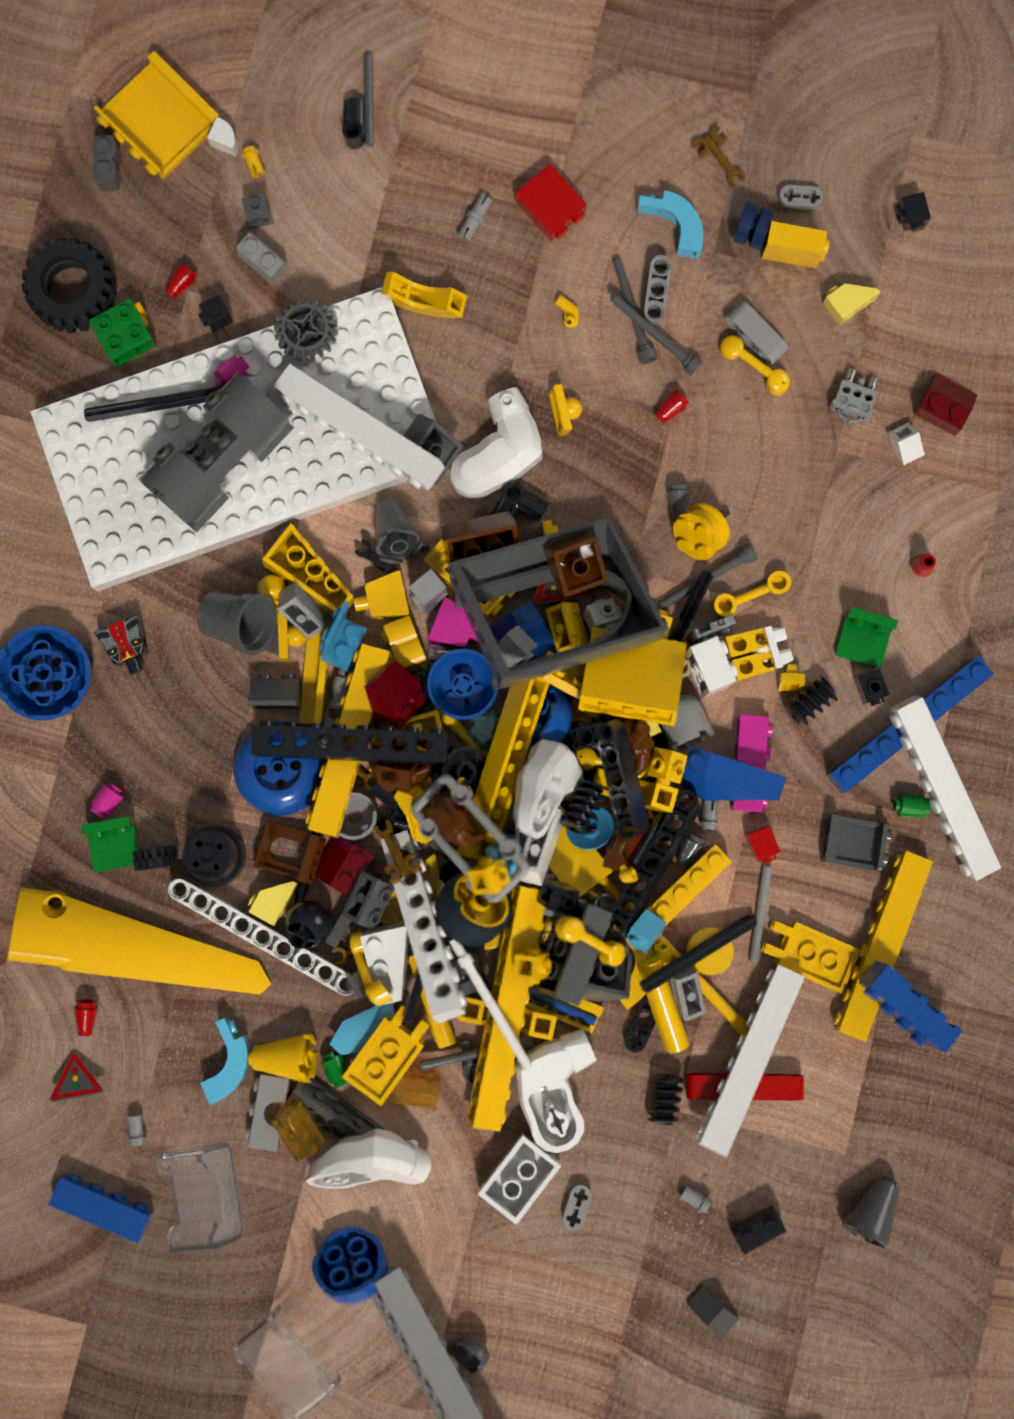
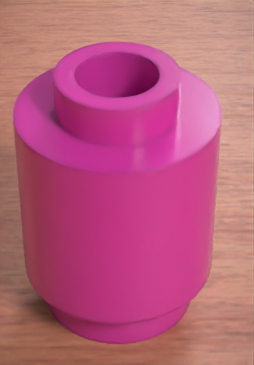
M234 354L217 366V370L213 374L223 387L236 372L243 377L247 376L248 372L246 370L250 367L242 356L237 358Z
M112 783L109 786L104 784L91 801L92 806L89 809L105 820L108 815H112L124 798L121 795L122 790Z

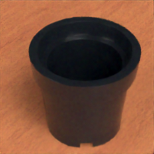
M211 825L198 830L189 838L184 846L182 857L187 871L195 880L206 886L219 887L231 883L241 874L246 863V848L241 837L232 829L221 825ZM198 841L202 842L200 847L197 846ZM222 844V849H218L217 845ZM197 861L199 866L195 867L194 862ZM215 864L219 865L218 870L214 869Z

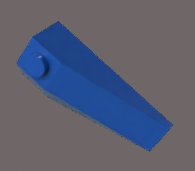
M532 601L514 610L490 627L499 642L510 630L517 625L520 626L527 633V636H530V639L537 644L536 648L532 651L534 656L529 661L544 657L548 650L554 654L557 653L553 638Z
M694 746L690 747L684 768L685 790L693 791L698 798L707 801L780 800L787 778Z

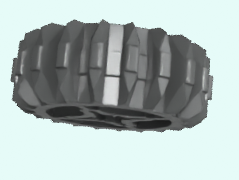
M308 297L305 303L302 304L301 299L298 298L296 300L298 305L293 306V303L289 302V310L281 308V313L284 317L276 316V321L280 324L274 325V330L278 332L274 337L280 341L278 343L279 348H285L284 354L286 356L292 353V358L296 361L301 355V360L304 363L307 361V356H310L312 362H315L316 354L323 358V350L331 352L332 349L329 344H336V339L332 336L338 335V330L334 328L338 323L337 320L333 319L334 313L332 311L327 312L328 306L326 304L320 307V301L315 300L312 305ZM306 314L301 320L294 319L299 315ZM316 316L325 323L324 333L315 327ZM288 327L297 333L296 344L292 343L287 337ZM307 327H310L311 331H306L305 334H303L302 329L306 330ZM309 341H318L316 344L306 347Z

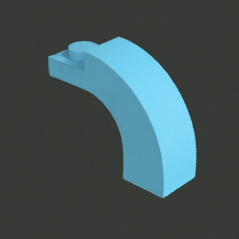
M664 190L663 199H659L656 195L652 194L640 195L637 212L665 217L677 228L679 234L677 256L699 259L702 252L704 235L702 222L695 208L683 197Z
M228 1016L215 1022L227 1047L226 1064L220 1073L200 1083L210 1105L231 1094L241 1084L249 1067L248 1055L250 1045L248 1037L245 1034L237 1038V1026L233 1019L229 1020Z

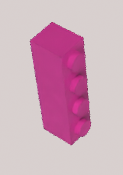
M742 714L738 716L735 760L765 770L766 760L769 761L771 756V747L767 746L768 737L772 736L773 724L769 723V717ZM736 800L731 802L732 811L760 813L763 808L767 807V800Z

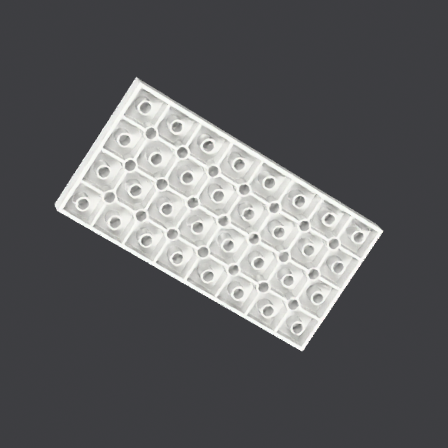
M383 287L328 306L327 312L332 311L334 313L333 319L337 320L338 323L334 327L338 330V335L332 336L336 339V344H329L332 349L331 352L323 350V358L316 354L315 362H312L310 356H307L305 363L302 362L301 355L296 361L293 360L292 353L286 356L284 354L285 348L280 349L278 346L280 341L274 337L278 332L274 330L273 325L30 411L90 585L97 592L401 484L409 479L404 475L398 477L388 469L389 465L384 462L381 465L376 463L369 457L370 453L367 451L359 452L351 446L352 442L347 438L344 441L339 439L332 433L333 429L330 427L322 428L314 422L315 418L310 414L305 417L295 409L297 406L293 403L287 405L277 397L279 393L273 388L287 366L291 364L402 436L418 414L435 420L393 302L382 295ZM306 314L296 317L294 319L301 320L306 316ZM316 316L315 327L324 333L325 323ZM288 327L287 337L292 343L296 344L297 333ZM307 327L306 330L302 329L303 334H305L306 331H311L310 327ZM311 340L307 343L306 347L314 345L318 341ZM235 354L237 358L242 356L250 367L246 370L248 375L245 378L282 411L294 428L263 462H260L249 452L246 453L218 484L229 499L196 533L148 490L138 478L154 462L153 459L156 457L159 448L170 442L184 453L187 444L196 440L201 435V430L206 424L214 421L202 407L205 403L92 422L85 420L84 409L221 386L213 372L217 370V366Z

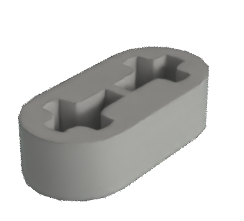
M786 185L782 188L778 197L779 203L783 208L808 211L818 209L824 199L823 192L818 187ZM787 192H790L792 197L799 198H793L792 201L789 202L787 197L784 196H786ZM810 194H814V197L817 199L815 203H811V200L808 199Z
M575 1184L571 1188L563 1212V1224L572 1231L579 1230L583 1226L591 1202V1191L585 1184ZM584 1189V1194L587 1198H582L580 1205H576L577 1196L574 1193ZM575 1208L578 1209L577 1218L580 1221H575L574 1225H571L567 1216H572Z

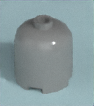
M680 695L674 726L660 724L669 750L675 752L678 751L676 747L683 745L684 749H688L705 741L704 736L706 734L709 736L714 735V731L699 700L693 695Z

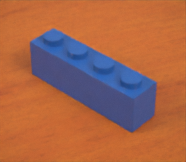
M73 1173L60 1177L48 1204L49 1206L135 1243H138L143 1238L153 1211L148 1209V1205L138 1201L135 1203L127 1201L125 1195L118 1192H113V1194L106 1192L102 1185L93 1182L91 1184L82 1181V1177Z

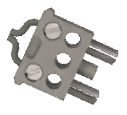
M848 369L845 380L842 379L835 398L829 406L831 411L837 412V415L843 419V424L848 426L852 422L858 423L862 421L866 423L873 415L871 411L878 394L875 391L878 378L870 377L866 388L864 387L865 380L862 378H858L856 384L852 383L856 374L855 370L851 374L852 369ZM845 416H848V417H851V418H854V419H850V420L847 421V419H846Z

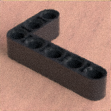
M612 719L567 730L568 735L562 744L566 745L571 751L598 746L619 834L625 839L645 834L649 829V820L625 723L620 719Z

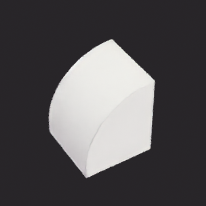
M216 117L207 137L210 146L236 157L238 144L234 132L226 121Z
M909 422L888 432L893 450L903 465L925 455L920 434Z

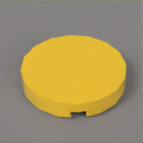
M711 927L698 930L690 937L686 952L716 935L721 930ZM732 942L692 967L702 975L713 976L724 972L731 965L734 958Z

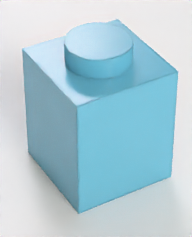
M646 909L631 927L626 940L635 949L641 950L646 954L661 936L666 922Z

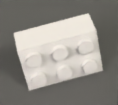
M718 636L690 647L685 654V658L690 661L691 673L702 698L729 688L737 681L735 678L738 676L737 670L733 662H728L726 657L728 649L723 640L719 641Z
M522 1132L478 1189V1195L517 1225L560 1169L561 1162L548 1151H544L533 1139Z

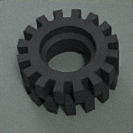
M176 846L132 852L135 871L178 865Z

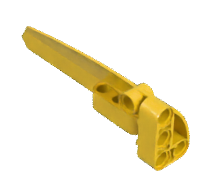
M20 888L8 960L59 966L61 970L259 995L271 985L269 978L257 960L66 896L65 893L59 890L46 891ZM57 897L61 899L62 906L54 908L50 905L49 900Z

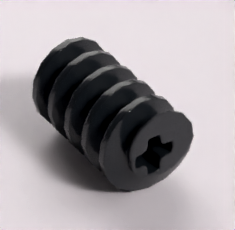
M820 676L821 681L815 680L813 682L814 687H806L807 694L801 691L798 694L799 699L795 697L791 699L792 705L788 703L784 705L789 716L798 725L799 722L808 725L807 716L815 719L814 710L823 713L822 704L830 707L829 698L838 701L835 690L822 676Z
M582 780L579 784L580 788H577L575 796L570 800L571 804L566 808L567 812L563 813L560 824L571 832L586 835L588 831L583 826L591 827L592 822L587 818H596L597 815L592 810L599 811L601 807L596 802L604 803L605 798L601 795L604 791L599 785Z
M656 1072L661 1075V1078L654 1079L653 1082L660 1086L659 1088L652 1089V1092L656 1093L658 1097L651 1098V1102L657 1104V1107L649 1108V1111L654 1113L655 1117L648 1118V1121L662 1125H673V1122L679 1121V1117L673 1113L680 1111V1107L674 1103L682 1101V1098L676 1095V1093L683 1092V1088L677 1084L683 1083L684 1078L678 1075Z

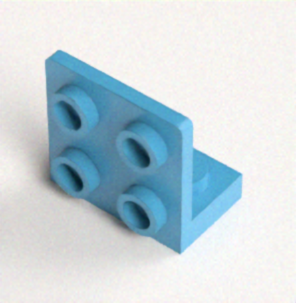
M344 602L342 608H336L331 619V626L326 628L319 649L323 651L322 661L344 671L348 670L355 652L367 631V628L346 619L349 606L347 602Z

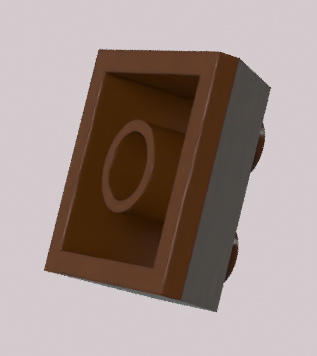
M585 532L543 547L549 571L563 597L566 598L608 582L596 536Z

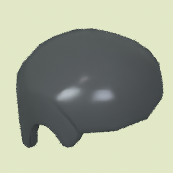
M474 1335L463 1336L453 1348L460 1363L474 1375H477L488 1364L489 1352L487 1346Z

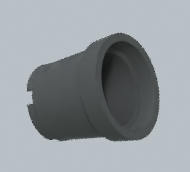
M212 591L203 598L199 605L198 611H201V619H197V624L200 632L204 636L230 644L237 651L247 655H257L266 649L274 636L277 624L276 607L272 599L265 594H235Z

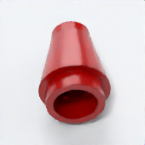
M182 263L180 267H176L164 291L176 299L195 282L194 279L197 274Z
M676 389L673 393H669L655 413V416L665 424L686 410L689 402Z
M931 554L915 556L911 564L913 572L920 577L931 575L935 568L936 559Z
M80 999L76 1001L74 1013L79 1036L92 1035L98 1010L95 1000Z

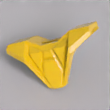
M416 784L409 791L398 789L394 799L407 818L412 839L427 844L433 838H425L421 835L419 831L420 823L412 814V806L425 792L424 788ZM432 799L421 810L427 818H431L428 811L432 808ZM463 804V807L465 808V810H466V811L468 812V814H469L470 811H469L468 808Z

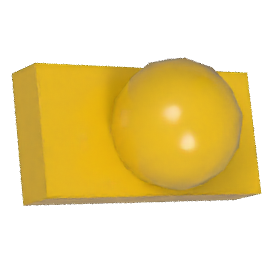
M558 384L551 388L548 395L557 434L560 437L567 435L572 430L570 420L577 419L581 415L582 404L575 397L565 398L563 386Z
M278 611L279 658L282 661H291L290 646L300 647L305 644L307 638L303 633H300V630H297V627H294V624L290 625V621H287V618H284V615Z

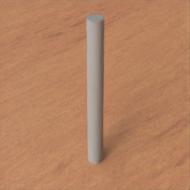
M762 867L755 916L757 925L753 930L749 961L759 962L772 867Z

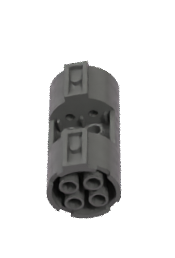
M237 372L221 389L212 392L206 398V403L202 407L214 421L202 428L201 435L196 440L187 444L184 453L170 442L159 448L156 457L153 459L154 462L138 478L148 490L196 533L229 499L218 484L246 453L249 452L253 457L263 462L294 428L288 418L268 397Z

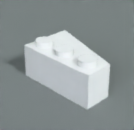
M561 809L556 810L549 829L543 837L538 839L520 832L515 821L516 840L521 845L522 856L529 864L528 873L520 881L542 886L562 829L560 820H562Z
M401 921L376 927V930H364L360 939L372 981L375 982L380 979L393 1001L386 1004L402 1001L405 994L408 932L405 922Z

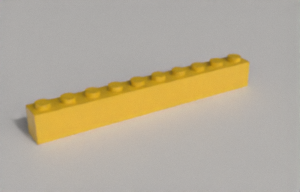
M516 884L511 890L510 897L513 911L510 921L503 930L491 995L520 1043L519 1034L520 1029L523 1028L525 1023L524 1009L525 1005L529 1002L530 993L528 991L529 984L525 983V980L514 979V954L524 952L528 947L539 948L538 938L539 933L543 931L544 920L542 918L546 908L537 902L541 888ZM489 1009L487 1011L466 1123L473 1128L501 1131V1125L506 1120V1100H509L511 1094L510 1080L516 1068L514 1062L515 1054Z

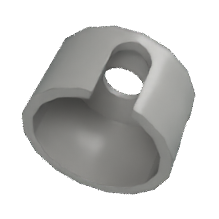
M351 793L339 836L348 840H360L368 837L374 831V826L378 824L379 814L376 805L370 798L361 793ZM352 810H358L362 814V820L357 824L351 823L348 819V815Z

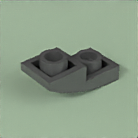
M359 970L346 978L348 980L346 987L352 996L357 995L358 999L367 995Z

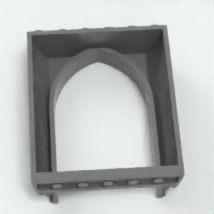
M610 517L449 563L450 583L455 590L454 606L456 609L463 608L492 671L491 687L493 690L506 688L660 641L669 630L666 619L662 618L659 613L657 601L652 599L649 594L647 582L642 580L639 575L637 563L633 562L630 557L627 544L623 543L620 538L618 526L613 525ZM585 532L596 536L608 582L598 586L611 591L624 602L625 610L619 621L610 631L590 643L507 667L478 603L554 582L555 580L549 571L543 547Z

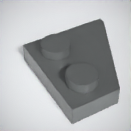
M733 615L710 623L699 630L697 628L688 634V641L692 645L707 641L717 633L719 637L732 632L731 627L736 622Z

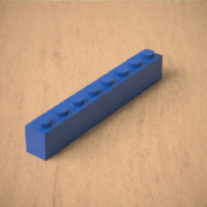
M980 656L971 659L923 698L934 722L994 675ZM891 723L827 774V777L841 794L848 792L903 748L900 741L902 735L899 728L896 729Z

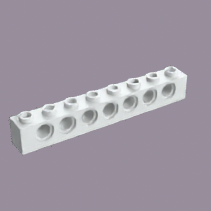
M405 830L394 834L393 837L402 856L414 853L417 859L411 862V866L420 864L422 870L418 873L410 872L407 876L402 877V880L395 884L394 888L432 1018L436 1022L441 1023L466 1014L464 1005H467V1000L462 990L459 991L457 982H460V977L457 969L452 968L450 961L454 959L450 946H446L444 937H447V934L443 931L436 918V903L432 901L431 893L434 892L430 880L425 877L424 872L427 871V867L423 857L420 858L417 851L421 849L420 843L412 839L410 832ZM381 839L387 864L396 865L384 839ZM395 871L390 873L392 878L396 875ZM416 876V881L408 885V880ZM423 898L421 905L414 907L415 901ZM430 920L426 928L420 929L423 921ZM436 942V947L432 951H427L428 945ZM439 964H443L441 972L434 974V968ZM445 987H450L449 993L444 997H440L441 990Z

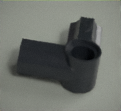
M510 483L504 488L490 515L510 511L513 516L516 510L519 509L540 521L549 503L527 491L520 484ZM517 489L521 494L517 500H510L507 497L509 490Z
M376 783L370 793L389 807V810L377 824L381 832H383L388 827L385 822L386 820H389L394 826L395 818L405 820L407 818L404 812L398 809V803L394 799L398 789H395L393 792H386L382 786ZM394 827L392 835L396 834L400 828Z

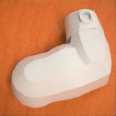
M517 387L503 390L487 400L493 424L497 425V432L491 433L478 445L458 454L451 464L449 471L451 484L456 492L466 499L480 500L487 497L492 492L518 480L543 458L542 442L536 422L529 412L528 404Z
M542 739L531 748L528 760L517 776L514 818L520 832L534 839L544 836L561 801L570 802L572 797L575 796L577 788H580V782L585 780L575 755L566 745Z
M583 1029L560 1035L559 1038L543 1042L525 1052L533 1065L530 1068L524 1070L518 1060L515 1063L521 1108L528 1121L535 1143L544 1151L555 1153L567 1151L579 1142L584 1133V1119L574 1103L572 1090L568 1082V1078L574 1071L578 1073L597 1061Z
M373 1129L363 1135L345 1137L338 1141L309 1166L306 1182L314 1187L326 1189L350 1188L380 1179L415 1185L423 1183L431 1171V1157L428 1152L418 1147V1141L403 1140L400 1136L390 1131Z

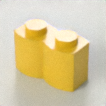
M410 616L383 625L385 631L381 632L385 645L390 644L392 648L391 659L398 661L405 669L427 661Z

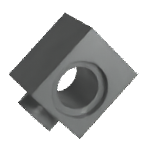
M264 193L241 198L250 229L273 224Z

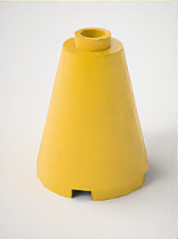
M303 1034L254 1046L248 1055L249 1065H252L253 1070L303 1083H311L312 1081L309 1078L315 1077L318 1062V1052H313L312 1046L317 1045L316 1040L312 1034Z

